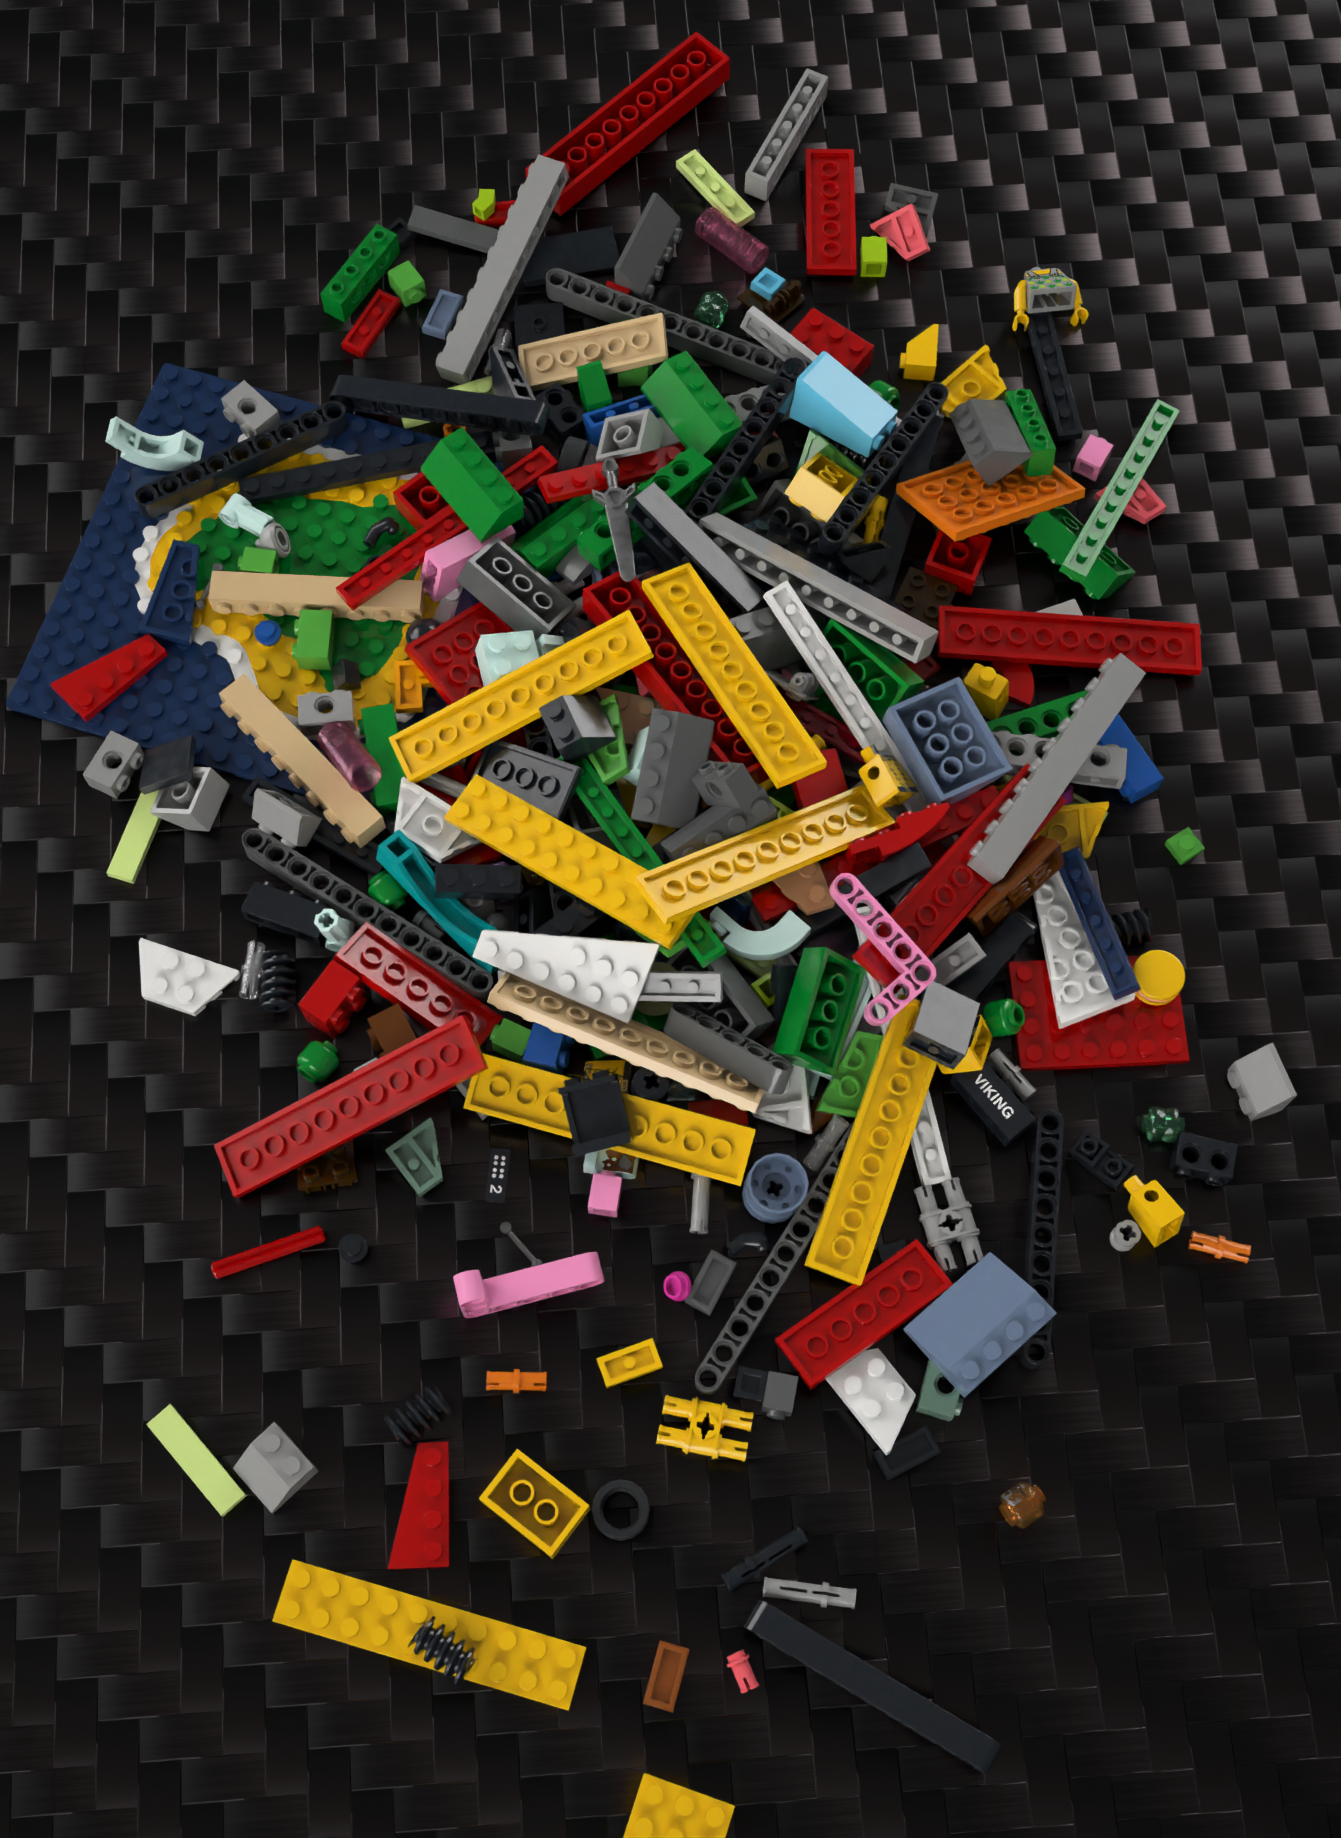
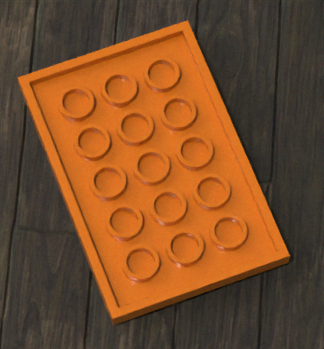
M968 460L896 484V493L956 542L1084 498L1085 488L1055 465H1053V472L1050 475L1026 476L1022 464L989 487L972 466L971 461Z

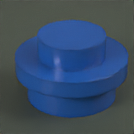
M272 620L260 622L254 631L256 640L265 646L275 645L281 637L279 624Z

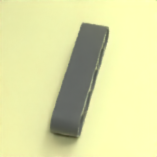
M675 1002L672 1004L663 1028L666 1035L768 1093L775 1095L784 1093L794 1068L789 1060L686 1003Z

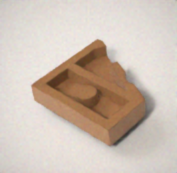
M818 861L772 880L782 889L781 892L788 899L795 901L797 907L807 916L834 908L835 902L830 895L829 887Z

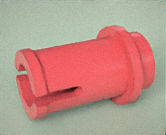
M744 1649L727 1656L729 1663L726 1664L727 1667L732 1668L741 1694L759 1686L748 1661L750 1656L745 1654Z

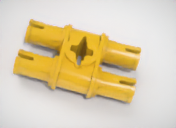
M669 1395L665 1396L662 1414L688 1418V1422H691L690 1428L686 1430L660 1424L656 1444L683 1448L682 1452H685V1454L691 1452L711 1456L712 1459H718V1456L745 1462L748 1442L725 1439L719 1433L720 1428L723 1429L724 1426L750 1432L753 1412L749 1413L730 1409L723 1402L721 1405L698 1400V1397L692 1398V1401ZM708 1417L709 1428L713 1430H708L705 1439H702L701 1429L697 1426H702L703 1421Z

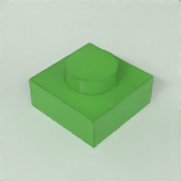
M1189 827L1168 839L1164 844L1180 865L1199 855L1205 849Z

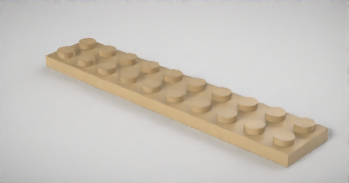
M507 971L489 993L487 1002L495 1005L502 1011L512 1012L521 1016L526 1021L536 1022L548 1027L555 1033L570 1036L579 1043L589 1044L601 1049L608 1055H615L628 1060L630 1064L652 1070L661 1077H669L681 1082L687 1088H695L705 1092L714 1099H722L734 1104L740 1110L755 1113L765 1093L763 1089L679 1043L661 1031L634 1020L625 1023Z

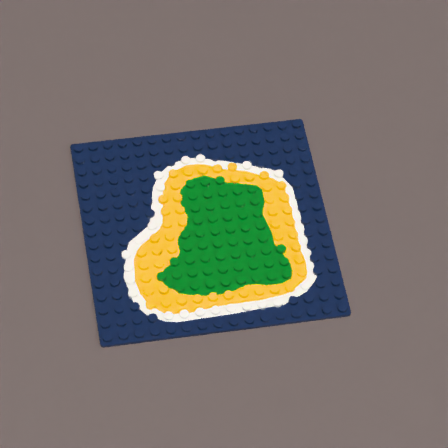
M166 363L162 366L134 427L155 436H171L185 430L204 442L200 460L248 439L240 429V425L235 421L232 423L226 418L223 413L224 406L221 400L223 396L240 383ZM252 387L278 410L282 423L321 406ZM346 412L349 425L344 433L248 477L441 440V438ZM120 457L6 701L7 707L13 711L105 738L110 731H113L139 743L140 747L146 750L193 735L197 740L194 764L211 767L213 770L251 781L258 776L281 790L306 797L307 792L302 787L296 788L288 777L290 774L285 769L280 771L271 760L273 756L268 751L263 753L255 744V738L251 734H244L237 724L239 721L234 716L229 718L220 707L222 700L219 695L223 689L245 674L301 732L298 721L297 695H305L308 692L331 693L334 691L332 670L299 669L297 660L292 658V645L297 643L298 635H295V620L300 618L296 615L275 617L270 614L246 615L235 612L221 614L212 610L208 594L205 600V608L198 610L195 607L191 646L153 637L167 651L168 656L87 723L50 686V683L145 636L141 634L139 627L174 539L199 545L200 560L196 592L197 601L201 598L211 578L213 565L220 563L223 565L224 571L238 572V559L240 556H243L245 547L256 548V539L260 538L241 527L235 529L228 526L219 517V512L234 493L240 495L238 481L154 519L144 518L134 498L136 490L174 471L142 467ZM496 457L489 458L490 461L495 465V467L502 473V462L497 463ZM420 472L252 505V507L273 517L274 521L285 529L289 537L290 553L285 558H279L280 567L278 574L352 577L365 568V564L371 556H382L417 532L396 509L393 492ZM534 484L532 487L524 491V493L531 491V489L536 487L538 484ZM386 517H392L399 524V529L394 535L388 534L387 531L384 532L373 549L364 545L363 540L374 523ZM514 528L516 532L514 541H516L519 531ZM423 563L398 580L420 581ZM462 585L437 602H434L425 592L423 618H432L443 624L480 601ZM336 617L332 666L341 658L358 663L361 689L348 690L352 692L355 702L356 732L305 737L371 804L370 792H374L373 783L368 784L366 768L370 767L369 759L364 760L361 745L366 743L365 735L360 736L357 721L362 719L361 709L393 703L400 732L442 710L445 706V701L434 687L423 688V712L396 713L394 661L411 660L404 651L407 645L406 632L411 623H405L401 620L380 622L375 619L351 620L349 618ZM272 620L279 624L281 637L275 645L265 646L256 640L254 631L260 622ZM325 709L321 713L327 714L331 712L332 709Z

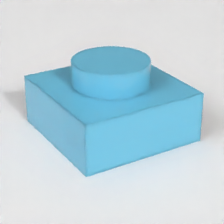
M765 267L751 282L750 289L771 301L774 295L785 286V279Z

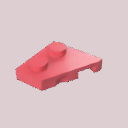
M912 203L870 224L871 229L881 237H886V242L907 261L930 251L915 205Z
M1142 478L1122 514L1145 524L1165 512L1167 506ZM1107 487L1095 494L1094 499L1099 502Z

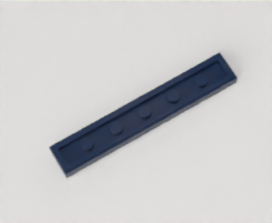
M1079 846L1064 852L1065 865L1059 870L1114 1000L1141 990Z

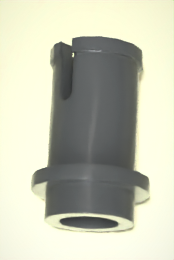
M420 910L412 921L416 927L440 942L442 941L441 937L444 938L447 934L427 911Z

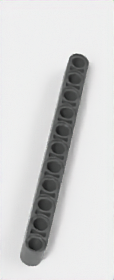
M553 268L546 274V293L552 301L562 302L567 307L610 324L611 322L618 323L662 312L665 317L667 346L682 352L687 350L694 357L763 384L769 385L784 363L782 359L766 348L569 271Z
M250 828L244 832L242 843L250 860L312 899L327 903L339 916L354 922L358 928L365 922H368L480 1002L484 1003L488 1000L489 993L494 988L493 978L487 970L259 828ZM254 842H261V845L258 847H250ZM276 856H284L280 861L272 860ZM297 870H306L302 875L294 874ZM319 884H328L324 889L316 888ZM341 898H351L347 903H339ZM366 911L373 912V915L368 918L361 917V914ZM393 925L396 927V929L391 932H386L383 930L386 926ZM409 940L419 941L415 946L406 945ZM432 954H440L442 956L436 961L428 959ZM456 968H462L465 970L460 975H454L451 973ZM480 982L486 983L488 985L485 989L478 990L474 987L477 983Z
M854 1122L846 1131L698 1368L695 1375V1387L700 1394L711 1396L720 1389L815 1236L823 1211L814 1213L809 1210L808 1204L819 1202L824 1210L831 1189L824 1186L823 1180L835 1178L840 1164L838 1156L844 1152ZM804 1226L808 1230V1235L798 1237L794 1234L793 1228ZM788 1250L793 1254V1259L789 1262L781 1261L778 1257V1252ZM767 1274L775 1275L778 1279V1284L769 1287L764 1284L762 1278ZM756 1298L762 1302L763 1308L759 1311H752L748 1308L747 1302L750 1299ZM736 1323H741L746 1326L748 1332L746 1335L738 1337L732 1333L731 1327ZM726 1348L731 1352L732 1358L727 1362L719 1361L715 1355L716 1351ZM705 1373H710L715 1376L717 1382L712 1387H705L701 1384L700 1377Z

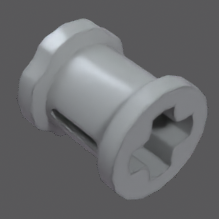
M1132 1220L1119 1222L1110 1233V1243L1118 1251H1129L1140 1240L1141 1230L1138 1224ZM1122 1231L1127 1232V1237L1129 1238L1127 1241L1123 1239Z

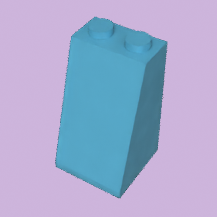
M822 351L797 378L789 417L869 458L875 450L879 451L885 438L887 436L890 437L897 428L895 420L898 411L830 354Z

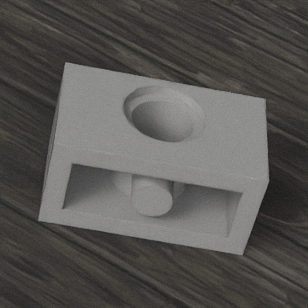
M245 380L221 398L224 406L223 413L230 422L233 423L235 421L240 425V429L248 438L282 423L278 410Z
M338 689L331 693L308 692L305 695H297L299 727L304 736L356 732L355 702L351 691ZM325 709H332V711L327 714L321 713Z
M110 731L84 771L83 776L89 786L117 799L121 791L124 792L127 789L130 777L135 769L137 770L141 767L144 753L139 743ZM121 763L119 767L111 768L114 764Z

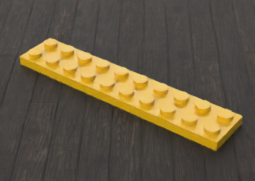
M688 562L643 580V591L776 788L779 789L826 768V759L692 565Z
M627 610L389 737V740L408 781L416 784L542 717L538 708L562 695H583L653 658L654 655L630 610Z
M477 774L444 816L445 820L451 825L671 950L696 914L695 912L665 925L634 885L635 876L649 870Z
M863 784L635 876L634 885L662 922L667 925L846 850L848 845L852 844L857 838L865 837L867 839L876 836L882 830H892L895 821L883 807L876 806L868 789Z
M900 994L897 999L905 1000L906 995ZM916 999L910 1001L889 1020L804 1264L858 1286L862 1285L937 1065L936 1061L902 1045L905 1035L913 1025L919 1005V1000Z
M482 1053L488 1069L471 1078L463 1108L573 1139L562 1095L558 1091V1088L565 1087V1080L573 1078ZM622 1092L634 1141L607 1149L741 1186L756 1129Z
M292 1559L272 1620L273 1622L437 1671L434 1669L436 1658L427 1663L424 1661L426 1650L416 1655L414 1653L416 1643L408 1647L423 1623L434 1616L436 1619L433 1628L436 1629L440 1625L445 1624L443 1635L447 1636L454 1631V1644L464 1639L466 1640L463 1648L465 1652L471 1647L476 1648L473 1658L477 1660L464 1678L465 1680L569 1711L587 1647ZM446 1665L438 1671L444 1673Z

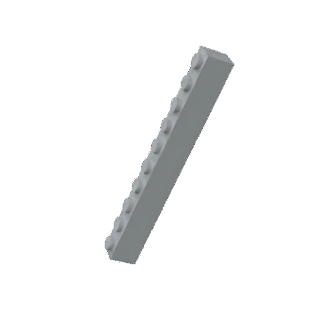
M539 154L535 162L531 163L528 169V177L525 183L519 187L516 202L510 206L508 218L505 224L499 228L498 239L495 245L490 247L487 261L484 267L479 269L477 282L474 288L469 290L467 302L457 315V323L453 331H450L447 335L445 348L436 358V367L441 378L458 384L471 381L569 178L565 163Z
M717 512L700 519L698 527L742 570L774 587L788 580L801 602L915 664L931 654L939 633L938 630Z
M1122 653L1113 659L1108 657L1099 668L1101 674L1098 679L1094 677L1085 688V691L1088 692L1084 698L1080 697L1070 709L1074 713L1070 718L1066 717L1056 729L1059 731L1057 737L1050 738L1042 750L1045 752L1041 759L1039 757L1036 758L1028 768L1031 774L1027 779L1022 778L1013 790L1016 793L1012 800L1010 798L1007 799L1001 806L999 812L1002 815L997 821L994 819L984 831L987 836L983 842L979 840L970 850L969 854L972 857L967 865L992 885L1004 878L1146 674V672Z

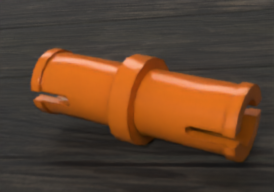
M1192 1231V1239L1189 1240L1188 1249L1214 1254V1258L1218 1259L1225 1257L1241 1261L1245 1264L1248 1263L1249 1257L1247 1256H1250L1251 1245L1225 1240V1236L1221 1235L1217 1238Z
M514 1369V1372L487 1371L486 1390H513V1393H519V1390L546 1392L547 1372H520V1369Z

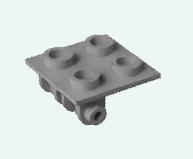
M764 670L775 687L785 688L787 690L786 695L799 702L801 699L806 702L809 700H819L820 697L816 696L815 692L820 683L813 673L799 672L790 680L776 671Z

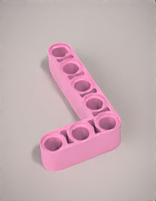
M842 873L830 885L831 897L900 974L864 1008L865 1020L870 1025L881 1026L893 1018L933 982L936 977V968L860 881L850 873ZM838 882H847L851 887L850 894L840 893L837 888ZM858 903L868 905L870 908L868 916H862L858 913L856 908ZM876 925H885L889 930V936L887 938L880 937L876 933ZM896 946H904L907 949V959L903 960L897 957L895 954ZM916 967L926 970V981H920L916 978L914 973ZM895 986H901L905 989V1000H899L894 996L893 989ZM873 1005H881L884 1008L885 1017L883 1019H877L873 1016Z
M588 1252L484 1280L479 1270H469L453 1276L459 1306L465 1318L479 1317L599 1285L605 1281L597 1252Z

